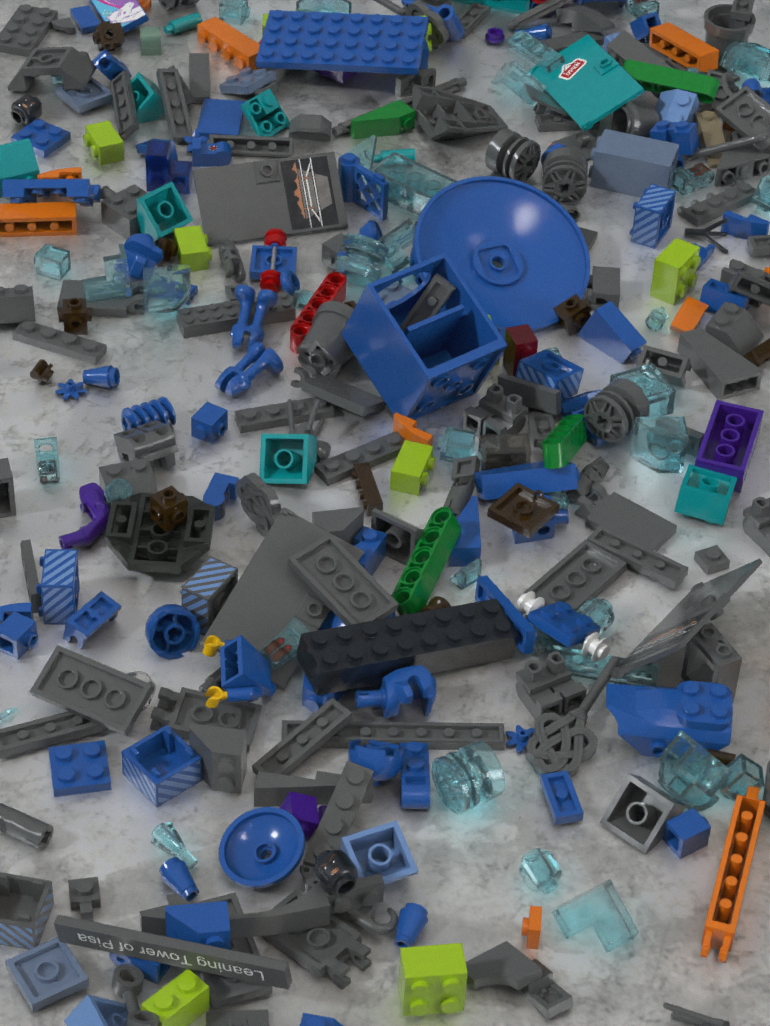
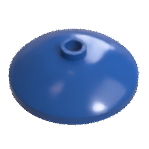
M261 807L250 810L236 818L224 832L219 845L221 867L230 880L242 887L260 889L273 886L286 879L299 865L305 850L303 829L298 820L283 809Z

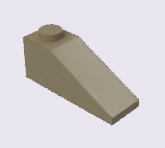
M714 111L694 113L693 123L697 125L699 149L725 143L721 123ZM723 152L704 157L709 168H717Z

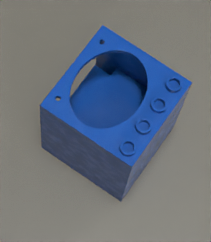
M446 252L367 284L349 320L345 323L346 326L341 334L392 414L399 413L413 420L422 418L476 394L507 347V343ZM428 272L426 279L417 288L397 301L393 300L385 305L378 294L384 288L404 277L415 273ZM436 273L456 286V289L439 314L408 326L403 333L400 328L401 324Z

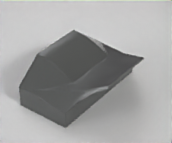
M300 114L290 120V138L318 141L331 140L332 122L322 115Z

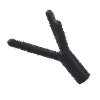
M726 218L705 229L685 228V237L704 238L725 254L729 252L709 237L727 236L726 232L711 231L728 221Z

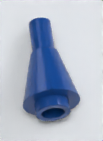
M548 23L528 30H516L515 37L529 38L537 41L552 38V27H548Z

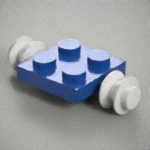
M533 591L520 596L517 601V607L522 614L527 612L529 623L568 648L581 643L582 655L588 656L592 654L591 659L593 662L604 660L610 652L609 639L599 640L601 627L595 624L590 617L581 615L573 610L571 605L562 601L544 606V598L539 597L535 599L536 595Z

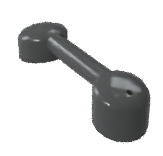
M122 964L116 967L112 978L113 992L118 997L124 999L128 1011L126 1026H158L159 1016L157 1014L140 1010L137 996L142 992L144 975L138 967L131 964Z

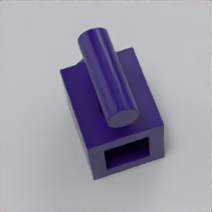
M289 792L280 809L289 812L298 820L303 829L305 841L308 842L314 831L318 828L327 805L317 808L316 797Z

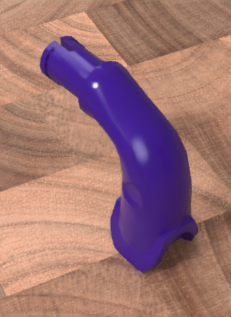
M93 482L80 487V509L83 513L89 515L92 522L80 527L75 532L59 536L61 549H73L83 545L86 547L90 546L106 532L110 508L106 502V495L98 484Z

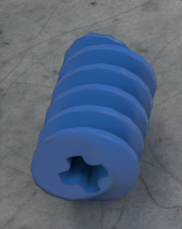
M159 397L158 400H150L149 403L143 402L140 406L133 405L131 409L126 407L121 413L123 431L136 428L154 420L167 425L169 420L172 425L176 424L174 408L165 397Z

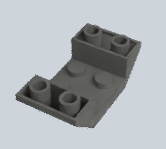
M74 47L34 48L7 88L8 91L24 92L28 90L35 77L41 75L56 77L61 75L65 89L78 91L85 89L97 67L93 61Z

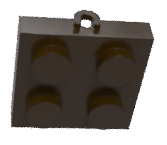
M516 483L488 508L487 516L530 538L558 513L559 504L544 497L541 490L533 491L520 483Z

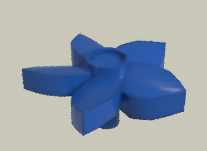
M197 129L193 132L192 137H183L185 142L189 144L187 153L192 152L193 138H201V143H207L209 138L200 137Z

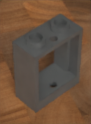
M712 623L706 624L686 644L681 678L684 681L724 684L732 692L733 704L742 657ZM707 659H708V660L713 664V666L715 667V668H714V671H713V670L709 667V665L707 664Z

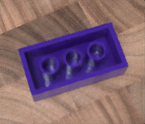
M716 400L696 457L695 466L737 477L734 492L741 493L760 434L764 411Z

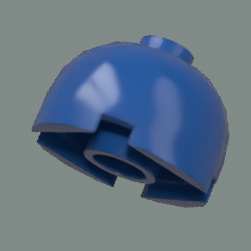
M166 604L157 608L150 614L145 624V636L150 648L159 657L168 660L184 657L182 653H186L189 649L192 651L200 639L201 628L196 617L187 608L178 604Z
M361 739L350 740L348 761L373 770V786H381V781H388L397 776L404 762L406 748L399 749L400 745L384 741L369 740V743H366V745H360Z

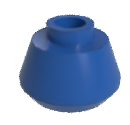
M368 221L360 228V233L357 234L358 241L369 236L375 240V249H381L384 245L381 228L376 221Z

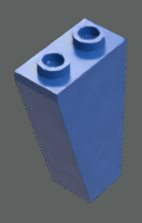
M544 461L474 472L477 496L483 500L500 498L516 483H520L533 491L541 490L543 493L578 489V481L580 480L579 469L571 462L565 467L556 469L544 468Z

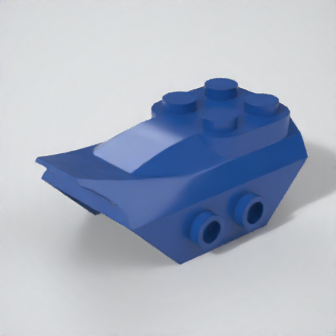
M684 681L677 687L611 683L606 685V708L613 714L618 723V735L642 756L699 761L706 757L708 749L719 751L730 745L733 718L732 692L724 684Z

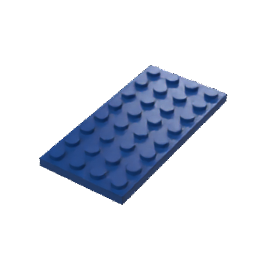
M270 10L256 58V68L418 75L429 24L428 17Z

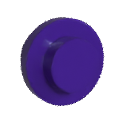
M490 28L485 34V40L491 45H499L505 40V35L500 28Z

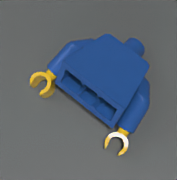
M210 635L206 638L202 652L208 657H214L217 651L220 650L221 687L226 690L222 691L217 686H211L204 695V697H211L205 704L208 708L217 707L220 700H226L227 702H253L263 695L269 698L276 692L277 686L271 681L269 661L242 635L233 640H225V642H221L215 635Z

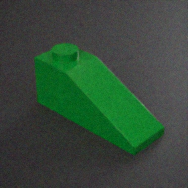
M399 99L351 120V138L392 136L414 129L415 110Z

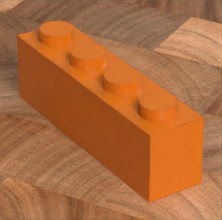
M216 16L197 24V42L241 70L244 68H251L252 70L261 69L256 68V58L260 44Z
M670 22L650 28L649 46L698 74L706 73L708 69H718V49Z
M76 203L0 204V237L77 235Z

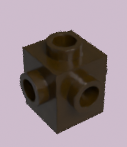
M101 22L94 30V33H92L93 42L98 46V50L106 49L108 52L116 50L117 47H122L125 42L121 22Z
M575 294L554 307L553 310L559 319V324L571 336L583 328L591 317L590 312L592 308L586 299L582 301Z
M86 298L63 299V308L58 309L59 323H64V332L74 335H88L87 322L92 321L91 307L87 308Z
M171 485L150 496L151 507L149 511L151 519L166 533L187 523L188 500L183 493H180Z

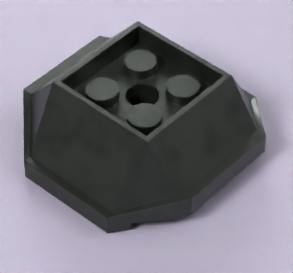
M139 493L123 500L121 498L112 500L105 533V544L128 571L187 573L194 563L210 550L215 520L214 506L206 505L194 496H186L188 500L187 523L166 533L151 519L149 511L151 507L150 496L154 493Z

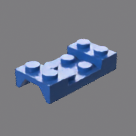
M90 179L2 180V197L9 200L10 203H37V195L39 198H51V194L59 195L60 198H70L74 200V203L85 207H91L93 203H100L101 185H91Z

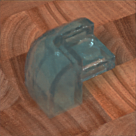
M750 41L733 42L726 48L720 60V66L734 73H746L759 81H770V49Z
M191 265L143 268L144 313L174 312L186 304L191 290Z
M681 730L663 751L658 760L660 768L658 773L659 780L657 781L664 790L687 809L694 808L698 812L712 807L720 799L715 793L732 774V771Z

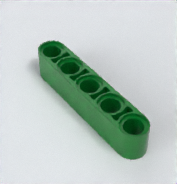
M625 60L622 66L645 91L661 94L664 91L680 89L697 94L701 103H713L720 86V81L712 76L650 63Z
M583 414L563 417L542 441L544 468L556 469L565 467L587 441L586 421Z
M440 507L431 514L391 595L399 603L397 612L400 616L418 613L427 604L457 542L462 528L449 507Z

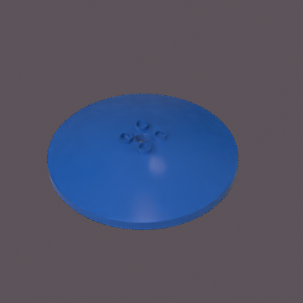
M496 176L471 177L457 181L440 190L428 201L416 223L413 235L415 265L446 252L486 314L490 315L498 331L528 324L534 334L550 329L559 324V319L556 317L553 308L575 294L582 299L590 277V256L580 228L571 215L557 201L529 184ZM497 261L498 263H501L502 267L497 268L492 264V262ZM428 272L418 273L422 282L426 279Z

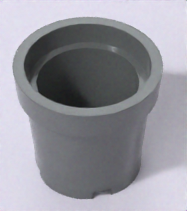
M733 4L714 5L704 12L705 43L719 50V63L730 69L733 68V65L737 64L739 67L743 63L748 38L755 26V15L752 13L750 22H739L735 19H730Z
M328 301L319 306L312 319L311 328L297 348V352L299 351L298 361L304 369L306 364L312 363L319 367L323 376L336 377L343 366L352 358L354 354L341 334L354 308L337 301Z

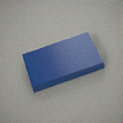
M204 98L197 126L200 137L209 138L210 134L239 135L244 114L240 105L245 103V101Z

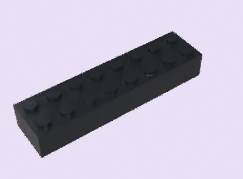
M496 598L301 633L296 658L316 696L380 684L382 678L389 673L410 666L422 665L433 674L513 658L519 634Z

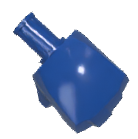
M136 233L127 238L113 267L121 276L134 283L141 280L147 283L154 272L156 264L163 260L164 253L162 249L156 246L150 234Z
M422 665L397 669L382 678L380 690L356 691V708L381 707L384 719H390L398 716L401 702L408 704L413 702V699H421L424 716H427L431 713L436 700V679Z

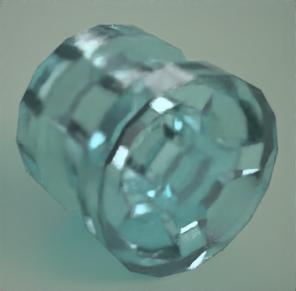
M119 478L106 485L104 494L107 501L112 504V500L120 498L123 500L131 496L133 491L132 486L127 480Z

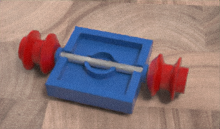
M273 228L266 232L264 245H252L249 279L260 280L261 290H271L276 294L282 289L280 274L284 270H291L295 273L297 247H286L287 235L278 228Z

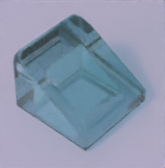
M306 289L295 291L293 298L295 308L303 310L315 292Z
M478 558L461 568L450 578V582L460 590L475 583L477 577L481 576L482 560Z

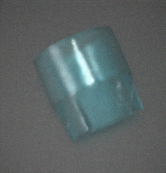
M664 307L653 308L645 320L646 326L650 330L659 331L669 316Z

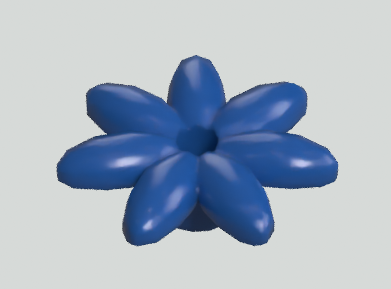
M69 379L66 384L58 383L60 389L56 390L55 394L63 395V400L69 399L70 396L78 400L79 394H85L87 390L82 388L83 382L75 384L72 379Z
M517 725L516 732L506 731L505 734L510 739L506 741L505 745L508 747L516 746L517 753H521L524 746L526 748L529 738L532 737L534 728L526 730Z

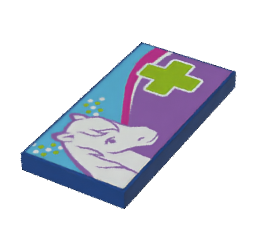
M89 0L103 22H121L123 34L149 20L146 12L137 0Z

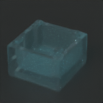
M652 363L610 376V383L618 378H626L636 383L643 390L650 405V413L645 421L673 413L676 390Z

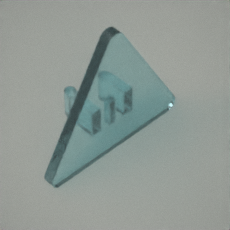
M372 135L347 152L355 154L360 159V165L371 172L377 136Z

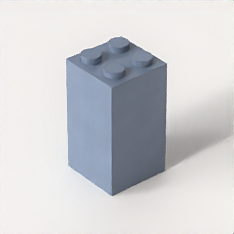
M605 129L602 136H598L596 147H593L590 160H593V165L590 166L588 178H591L590 187L640 198L643 196L644 189H648L651 184L671 189L675 180L680 144Z

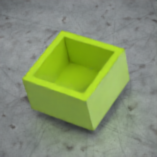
M675 238L655 259L650 296L674 305L680 298L683 299L686 292L691 287L693 288L698 280L696 271L701 261V257H699L700 247Z
M462 943L400 948L398 991L403 1016H422L431 1013L464 1011L468 972Z

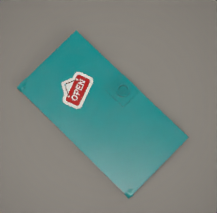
M588 34L542 64L534 66L528 72L582 131H587L593 127V124L645 92L644 88Z

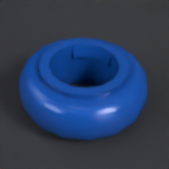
M291 270L282 271L280 282L283 290L288 292L291 297L297 296L300 293V282L297 276Z

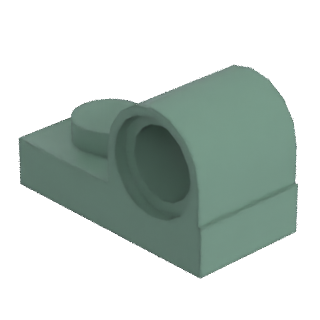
M147 26L140 28L141 56L161 55L160 27Z

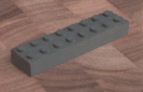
M288 292L277 293V303L266 312L262 326L296 320V308ZM255 297L254 303L251 308L248 325H252L257 306V297ZM238 300L225 301L176 310L177 323L183 338L231 331L232 326L237 324L239 319L240 302Z

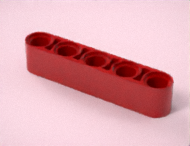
M341 272L329 273L291 325L290 350L299 354L297 348L311 328L312 319L321 304L328 301L343 303L346 298L347 284L345 274Z

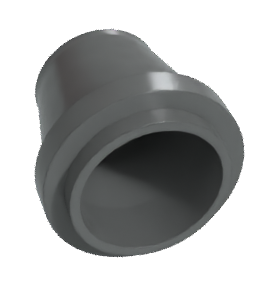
M628 102L614 111L612 130L650 138V130L660 121L659 115L654 109L636 106L632 102Z

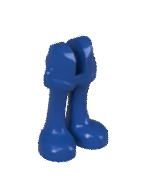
M238 285L234 293L241 307L238 322L232 326L230 333L233 349L241 350L245 339L244 335L250 336L248 347L255 342H263L265 334L262 330V324L268 309L277 303L278 295L275 292L266 289L259 291L252 325H248L256 293L248 285Z
M255 342L248 347L246 355L234 367L230 366L220 374L215 382V388L226 392L227 395L233 398L249 389L251 381L261 371L266 369L272 375L281 373L284 368L283 363L273 349L268 348L265 350L262 343Z

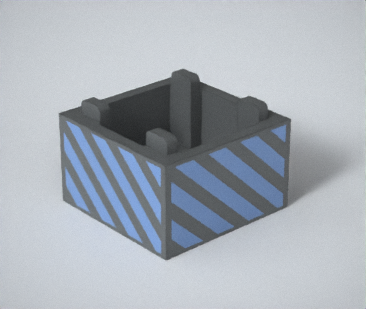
M212 556L206 562H203L195 574L180 587L182 606L187 608L196 617L201 628L200 634L204 636L238 582V568Z
M0 872V945L26 950L39 945L54 905L52 881Z

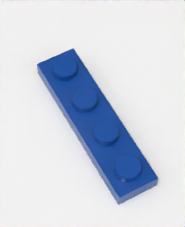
M487 575L477 577L475 600L480 602L497 598L519 634L517 648L523 654L533 653L534 643L537 639L535 627L529 623Z

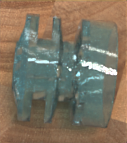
M353 233L345 234L343 237L344 244L340 246V251L346 256H338L336 258L332 272H341L346 275L347 282L366 287L367 284L379 280L382 271L377 266L385 265V257L388 256L389 248L383 243L367 236Z
M476 740L462 746L457 752H449L446 756H440L432 763L431 771L436 790L443 803L455 814H462L469 808L477 807L480 802H488L501 796L505 791V778L500 762L493 750L481 740Z

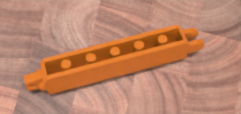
M749 785L746 796L737 794L705 922L700 957L707 958L712 947L720 949L719 961L726 963L728 952H731L766 802L758 799L760 787Z

